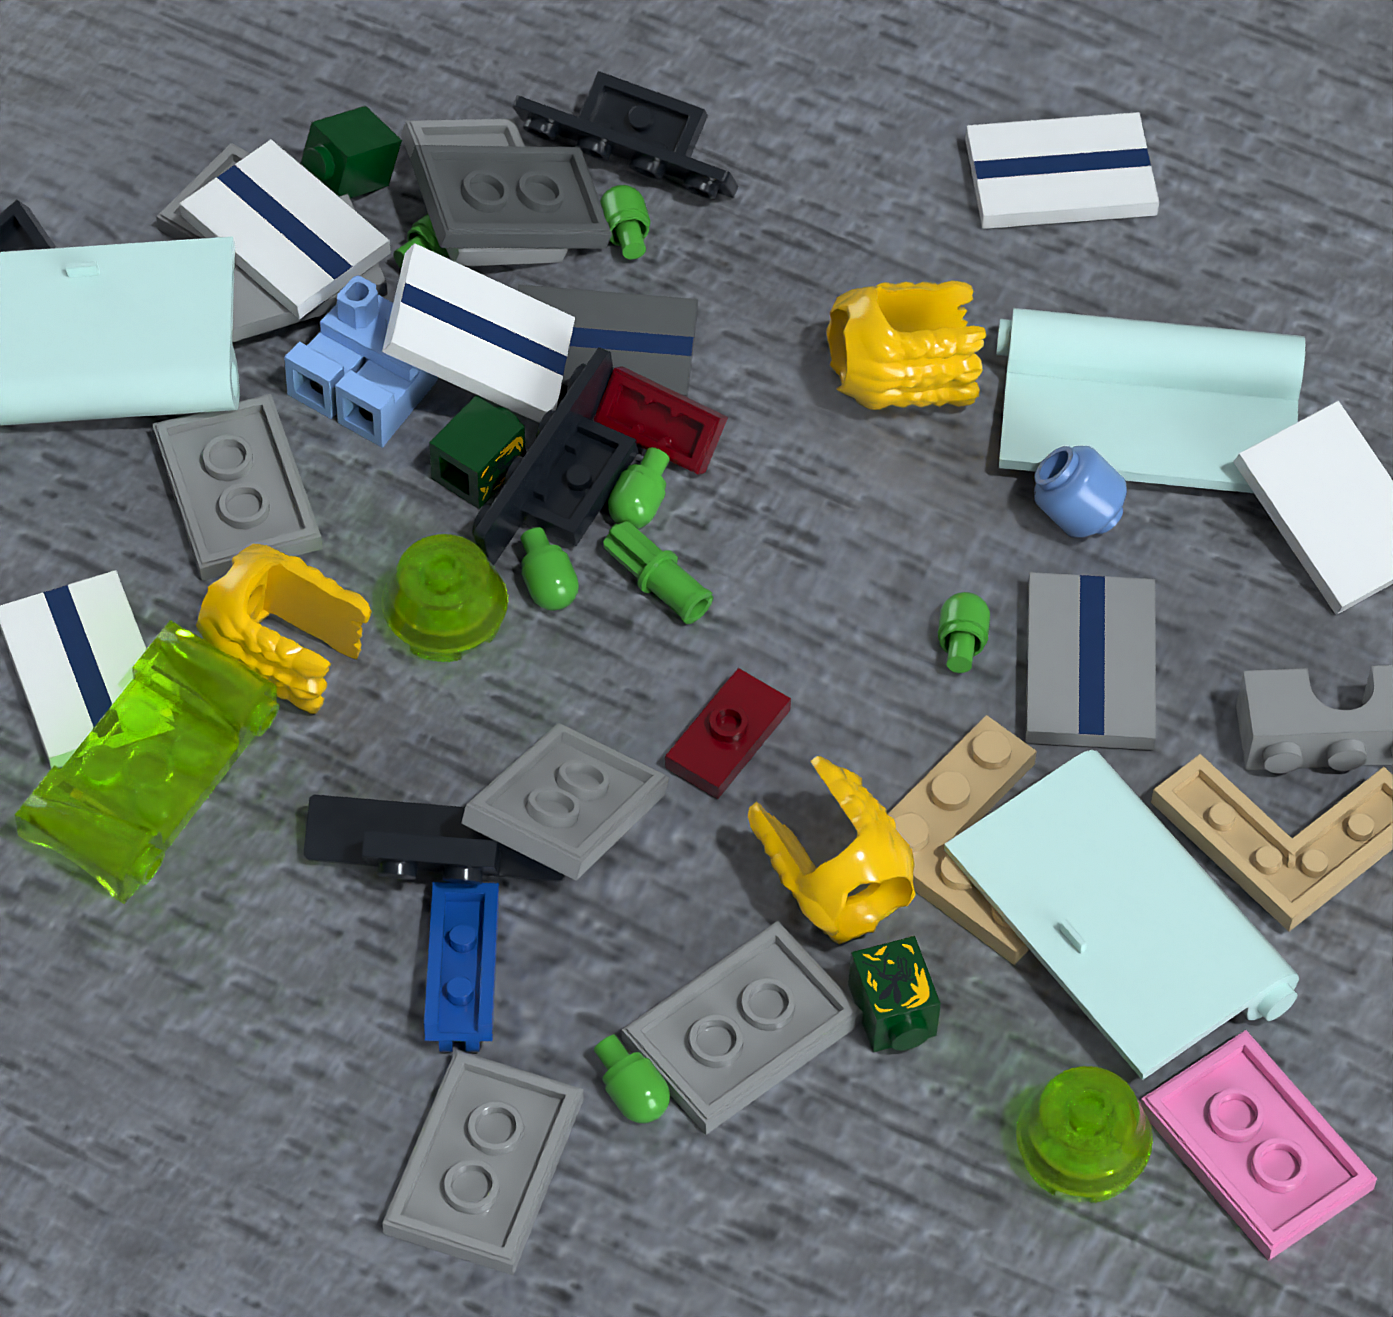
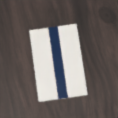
M1139 112L967 125L965 140L982 229L1157 215L1159 199Z
M271 139L180 202L181 216L204 237L233 236L235 242L234 263L298 319L304 317L344 288L354 276L362 275L391 254L390 240Z
M414 243L404 255L382 352L540 423L543 416L549 410H556L575 317Z
M116 570L0 605V629L52 770L175 731L171 711Z

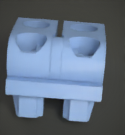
M358 275L354 276L337 294L336 305L320 321L321 332L308 345L299 341L284 357L287 395L330 419H333L337 414L339 424L383 448L434 386L438 377L382 352L393 302L378 295L376 284ZM312 381L323 386V394L316 392L311 387ZM362 408L373 413V422L361 416L360 410Z

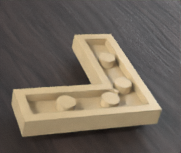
M986 715L888 815L894 818L896 830L912 848L915 863L913 871L915 892L1015 965L1027 953L1029 948L944 851L945 843L980 821L1035 765L1037 751Z
M1201 754L1153 790L1151 803L1288 932L1393 850V774L1385 767L1381 768L1293 838Z

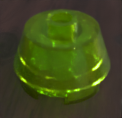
M452 534L431 535L409 546L389 576L382 594V611L390 629L397 637L410 645L411 653L420 658L437 662L461 660V652L477 647L487 639L489 643L493 641L500 629L508 606V593L505 582L483 551L470 540Z
M1080 1066L1061 1072L1029 1097L1022 1107L1017 1121L1016 1139L1024 1164L1035 1182L1052 1195L1059 1191L1076 1197H1091L1090 1203L1111 1199L1123 1192L1139 1177L1145 1169L1152 1152L1153 1133L1151 1124L1135 1093L1121 1077L1099 1067Z

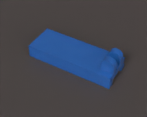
M433 882L424 1034L425 1041L439 1042V1052H453L454 1041H465L466 1052H480V1041H493L499 883L470 885Z

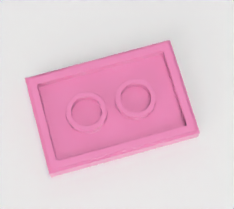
M1247 1030L1141 1098L1140 1112L1268 1261L1374 1190L1377 1181L1375 1175Z

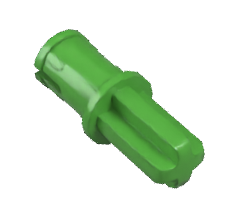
M625 521L621 524H615L609 530V534L603 541L604 549L638 579L640 590L644 593L653 592L675 611L686 624L696 622L706 613L712 604L713 593L699 584L677 564L678 557L673 551H662L630 522Z

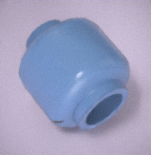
M1063 446L1057 448L1037 468L1035 473L1036 485L1034 488L1035 502L1067 535L1083 538L1095 533L1103 534L1111 530L1121 519L1123 514L1122 506L1127 495L1126 481L1094 448L1090 446H1074L1072 448L1070 446Z

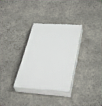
M1339 401L1238 454L1234 464L1336 615L1393 584V480Z

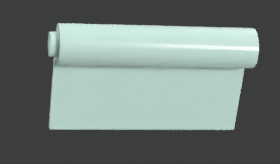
M233 236L0 252V425L238 410L239 374L232 345L235 242Z
M1013 308L1012 320L1000 319L996 355L1008 356L999 468L1036 472L1041 462L1057 448L1063 446H1070L1071 448L1074 446H1090L1126 481L1254 493L1234 464V460L1239 453L1298 422V400L1305 360V336Z
M1086 751L1072 758L944 844V851L1142 1080L1238 1013L1242 1012L1248 1020L1264 1017L1267 1021H1271L1285 1013L1297 999V993L1294 989L1299 981L1298 974L1098 751Z

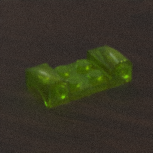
M172 620L166 624L134 664L131 682L61 769L54 765L15 814L19 837L29 843L39 844L52 849L70 859L93 876L114 898L123 904H126L140 884L146 885L155 876L163 863L167 849L255 736H262L268 730L280 708V704L277 703V686Z

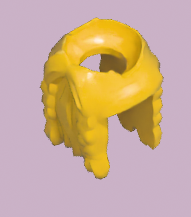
M954 280L940 284L920 282L916 285L907 281L897 284L883 282L876 286L851 289L838 296L829 312L831 320L826 329L831 355L830 366L840 376L841 386L837 388V391L854 398L858 404L870 410H880L890 405L901 408L914 405L922 408L931 404L941 407L948 403L961 407L975 403V399L979 397L980 390L978 383L975 381L979 378L983 369L981 359L974 353L984 346L983 339L986 338L985 328L980 326H966L968 321L963 319L968 310L961 306L973 300L972 295L974 291L972 286L966 282Z
M253 543L232 558V567L225 576L208 586V591L202 601L195 626L210 648L212 656L221 667L240 672L246 680L256 683L265 691L276 694L280 699L289 700L298 709L311 714H317L324 704L325 698L321 695L327 688L328 683L323 677L329 672L331 663L316 652L300 646L294 640L283 637L278 632L262 626L260 623L270 614H275L302 631L323 640L337 652L357 660L362 646L360 641L362 637L361 626L362 623L368 622L372 610L368 602L360 594L351 590H345L332 578L325 577L319 569L307 566L300 557L288 556L268 545Z
M817 756L811 760L812 765L857 830V837L837 857L816 868L793 831L778 821L774 815L772 816L769 812L767 813L761 804L755 802L749 807L748 819L752 831L764 845L765 853L770 857L771 865L778 873L780 882L792 891L802 913L815 926L819 927L824 934H827L832 941L842 944L866 933H874L881 920L895 910L907 907L916 896L913 885L915 863L912 848L896 830L894 818L890 817L886 813V808L877 799L873 798V794L869 793L867 788L862 786V778L854 772L834 765L822 756ZM860 884H870L859 893L847 897Z

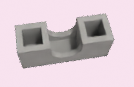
M1393 665L1371 666L1362 699L1363 706L1353 710H1337L1320 702L1312 692L1308 668L1243 671L1236 710L1245 770H1267L1272 773H1287L1297 768L1331 767L1335 770L1347 771L1367 765H1392Z

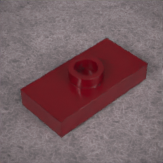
M621 366L614 368L594 421L636 439L637 445L646 450L648 448H657L665 452L671 462L699 475L706 473L728 417Z
M737 668L665 755V768L719 799L790 712L791 698L742 669Z

